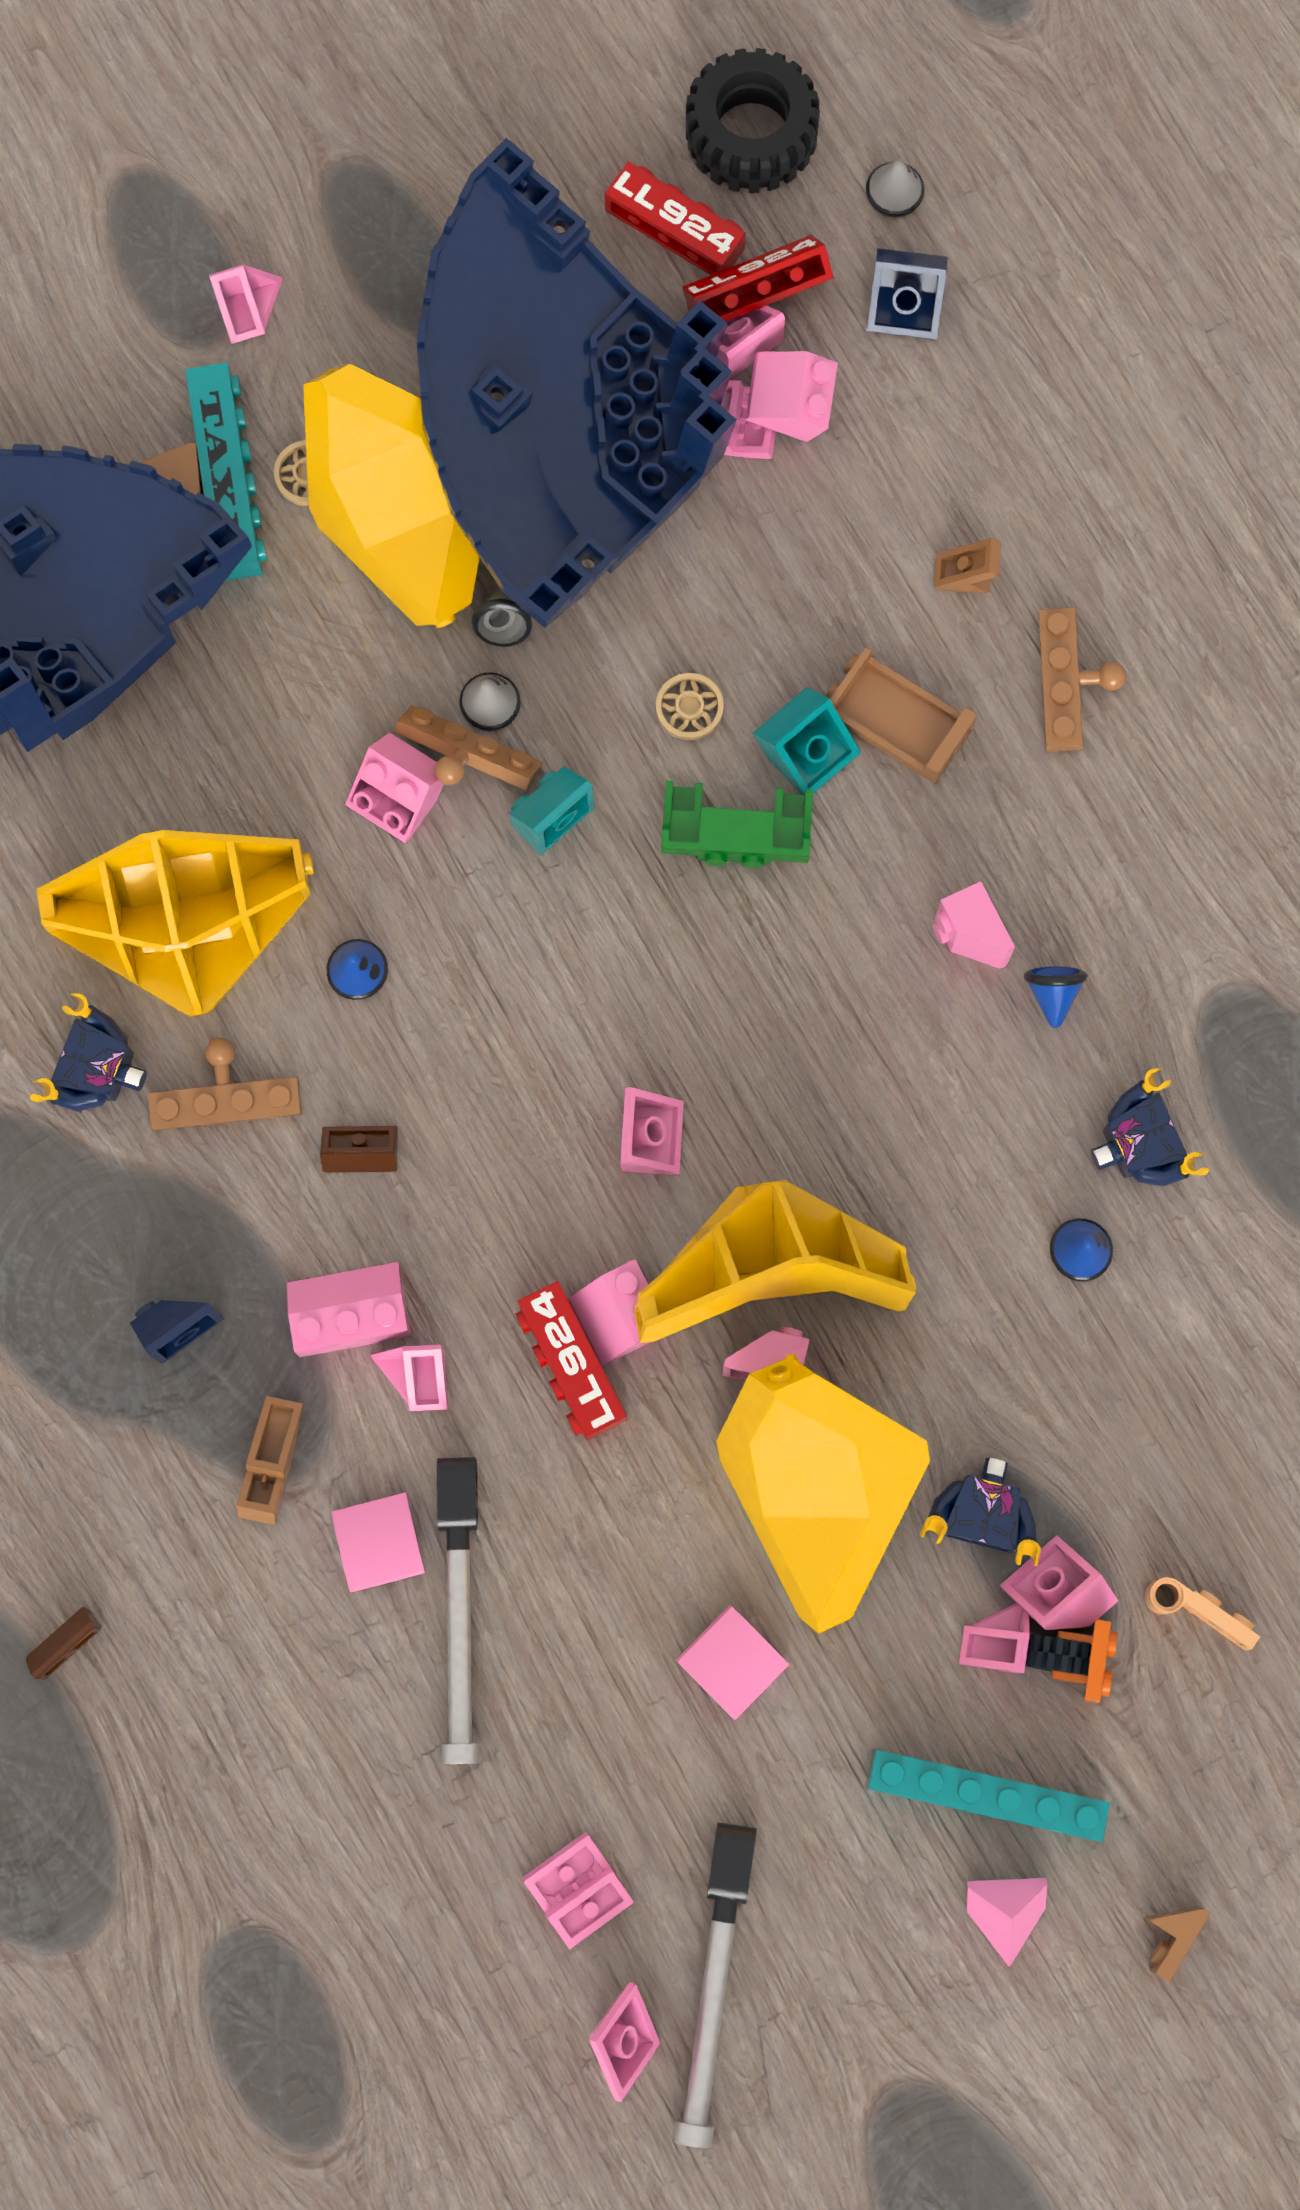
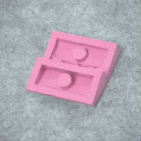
M729 380L720 406L734 416L737 421L724 455L772 459L776 431L745 420L750 387H744L740 380Z
M406 1492L331 1512L350 1593L425 1573L419 1540L415 1532Z
M731 1605L676 1659L677 1663L734 1720L789 1666V1663Z
M587 1831L522 1877L523 1882L544 1910L548 1920L569 1950L634 1903Z

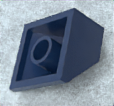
M161 1300L157 1304L152 1301L142 1306L135 1313L137 1318L130 1322V1325L146 1352L163 1364L223 1321L224 1318L209 1303Z

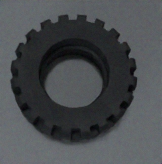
M746 48L735 50V55L728 56L725 53L717 57L714 66L708 63L700 71V77L694 79L690 86V95L687 96L686 140L688 141V150L691 158L696 160V166L703 174L710 172L711 181L718 185H722L725 182L729 184V190L739 192L740 188H747L749 193H759V188L767 187L768 191L779 188L781 181L785 183L791 182L797 177V170L804 171L807 167L810 156L814 154L817 145L820 116L818 93L813 90L814 83L810 76L807 74L802 75V67L792 60L788 63L785 61V55L778 52L770 55L766 53V49L756 48V52H746ZM756 103L776 111L785 123L779 130L769 136L748 139L731 133L724 127L720 119L727 111L738 105Z

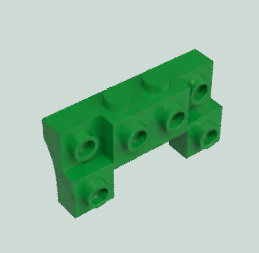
M666 780L661 853L698 856V860H705V864L711 866H725L727 862L742 863L743 867L751 869L762 868L764 864L771 865V861L808 863L813 790H806L805 795L784 794V788H776L774 812L702 807L703 783H695V788L674 786V781Z

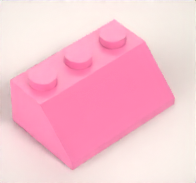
M399 1262L287 1283L288 1318L294 1352L299 1357L412 1336Z

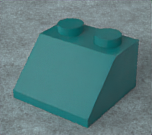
M808 687L753 732L754 737L770 762L801 795H805L806 790H813V793L861 753L830 699Z
M565 766L557 772L550 771L538 783L539 788L530 796L527 794L521 796L512 805V812L509 814L511 825L540 855L546 852L595 808L593 785Z

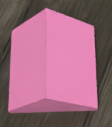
M764 306L727 321L726 323L728 324L716 358L732 371L729 380L734 378L754 363L756 353L769 352L783 342L785 327L783 313Z
M633 1087L625 1088L620 1160L621 1172L665 1175L680 1174L684 1101Z

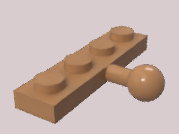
M1075 607L1039 609L1046 752L1083 750L1080 686L1100 684L1105 690H1118L1126 681V670L1118 662H1107L1099 670L1079 671Z
M413 705L398 719L394 732L446 755L439 759L435 766L437 779L445 785H454L461 781L464 775L463 765L467 764L527 791L540 774L543 762L532 758L525 752L515 751L499 744L498 741L491 737H483L466 729L459 723L449 722L433 715L431 711L425 708H417Z
M225 1038L211 1040L205 1049L206 1059L214 1066L216 1086L148 1093L152 1131L302 1115L298 1077L231 1084L229 1064L235 1057V1048Z

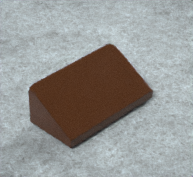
M397 1126L323 1127L320 1149L322 1171L326 1173L395 1172L397 1170L398 1148Z
M85 1607L80 1608L26 1657L30 1673L35 1679H47L101 1630L102 1626Z

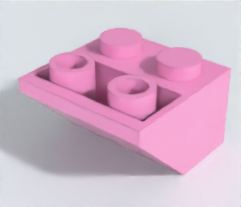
M389 732L368 748L345 805L406 843L435 804L444 786L435 775L437 762Z

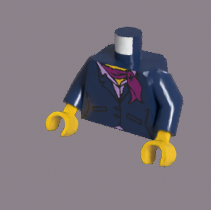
M70 993L72 997L78 999L79 1006L75 1011L66 1005H62V1009L69 1015H81V1020L75 1018L51 1081L41 1078L32 1082L44 1088L43 1097L38 1094L29 1095L30 1099L38 1103L50 1099V1102L54 1105L74 1111H82L102 1106L106 1100L116 1101L122 1086L140 1091L144 1086L147 1070L130 1065L134 1053L127 1046L128 1037L113 1018L93 1005L88 1006L85 996L79 993Z
M1162 1067L1149 1070L1145 1075V1081H1139L1123 1093L1109 1112V1124L1103 1130L1108 1143L1090 1151L1098 1170L1117 1163L1124 1178L1134 1177L1139 1183L1156 1186H1166L1188 1178L1189 1174L1198 1176L1208 1174L1209 1168L1196 1170L1194 1167L1195 1160L1206 1155L1198 1152L1187 1154L1160 1094L1156 1093L1153 1095V1091L1165 1089L1171 1084V1079L1166 1080L1161 1085L1155 1082L1154 1076L1156 1072L1163 1069Z
M994 1458L985 1459L981 1478L966 1475L963 1481H953L934 1499L929 1516L920 1530L921 1537H924L927 1530L934 1531L938 1536L936 1544H940L945 1536L1011 1554L1017 1548L1015 1557L1017 1565H1021L1023 1555H1029L1034 1559L1033 1565L1037 1566L1041 1553V1548L1036 1539V1525L1028 1501L1020 1496V1488L1004 1484L1008 1463Z

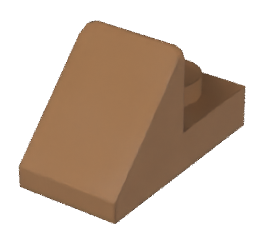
M988 538L937 553L934 588L938 590L988 593L990 590V579L999 577L1001 542L994 538Z
M1197 1906L1144 1917L1145 1920L1170 1936L1167 1942L1161 1940L1155 1947L1150 1957V1961L1154 1963L1150 1971L1170 1983L1211 1913Z

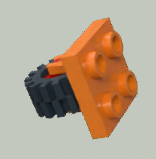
M1095 1619L1093 1636L1058 1631L1057 1638L1030 1634L1025 1666L1052 1671L1051 1679L1086 1685L1085 1701L1100 1704L1101 1696L1109 1697L1113 1672L1106 1671L1105 1665L1107 1656L1115 1657L1118 1632L1110 1631V1621Z

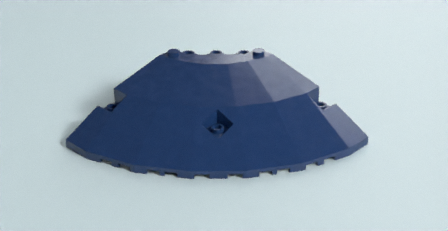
M505 138L471 172L452 215H449L444 230L431 251L416 340L422 426L451 515L502 592L546 628L586 595L591 586L605 571L611 574L695 492L701 480L724 457L737 419L720 406L732 373L727 366L716 358L728 323L700 300L678 323L671 319L634 288L590 242V230L585 226L586 221L559 199L560 191L533 169L534 160L508 138ZM560 226L565 229V232L558 233L553 228ZM497 392L503 398L501 400H494L490 395ZM589 559L594 563V567L586 568L582 565V561Z
M13 444L12 449H0V735L10 730L27 752L56 733L62 740L66 739L93 721L176 643L168 625L196 606L202 610L252 547L249 537L220 504L199 492L196 495L183 488L181 482L173 478L171 480L157 474L154 467L147 464L131 461L127 465L115 462L113 456L105 455L102 459L90 456L87 450L72 446H63L61 451L43 450L41 445Z

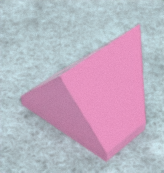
M243 264L210 274L211 284L231 344L265 334V329L283 277Z
M442 1345L403 1346L370 1355L409 1405V1411L447 1409L446 1352Z
M1015 1603L971 1626L964 1625L959 1664L1015 1674L1024 1673L1030 1634L1029 1614Z
M1047 1878L967 1881V1913L1009 1968L1046 1909Z

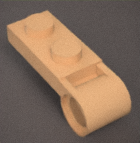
M1169 1577L1151 1582L1145 1590V1603L1154 1613L1168 1614L1184 1607L1243 1650H1252L1261 1637L1252 1631L1255 1625L1236 1612L1231 1616L1219 1608L1222 1602L1205 1590H1202L1199 1594L1196 1591L1190 1590L1176 1579ZM1160 1585L1168 1586L1174 1594L1173 1603L1169 1607L1160 1605L1156 1600V1590Z

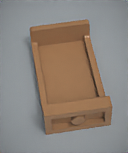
M866 646L860 656L856 653L853 654L844 669L847 675L841 684L834 682L825 697L830 699L847 730L933 784H936L974 728L978 714L966 707L962 713L874 659L872 657L873 650Z

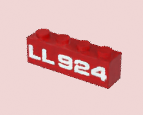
M628 161L604 193L606 212L709 275L732 267L745 250V232L736 222L729 219L724 220L717 216L703 202H694L686 197L677 186L673 184L667 185L655 178L654 174L646 167H637Z
M809 235L685 285L682 289L689 311L700 300L727 322L833 279L834 276L825 244L814 236Z
M559 1281L518 1300L521 1311L515 1313V1316L524 1334L532 1331L538 1344L531 1348L541 1368L549 1365L555 1378L548 1382L558 1402L566 1399L572 1411L566 1415V1418L574 1434L577 1436L583 1433L586 1441L627 1421V1416Z

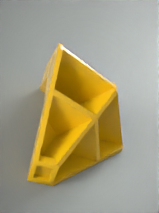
M352 364L333 367L303 384L309 510L318 528L416 626L435 625L436 628L444 627L456 620L454 614L472 603L480 557L449 511L423 430L421 399Z
M173 830L144 833L37 888L41 924L50 935L188 1017L207 1014L215 1009L311 895L308 875L314 874V866L311 853H304L299 839Z
M780 1180L736 1187L665 1270L641 1292H638L633 1305V1313L639 1342L646 1343L662 1339L752 1300L836 1291L897 1312L905 1311L911 1299L915 1296L916 1284L913 1275L910 1273L906 1257V1247L789 1181Z
M787 1354L785 1359L748 1375L716 1440L720 1462L798 1617L820 1634L853 1617L930 1462L928 1444L924 1438L820 1377L801 1364L795 1354Z

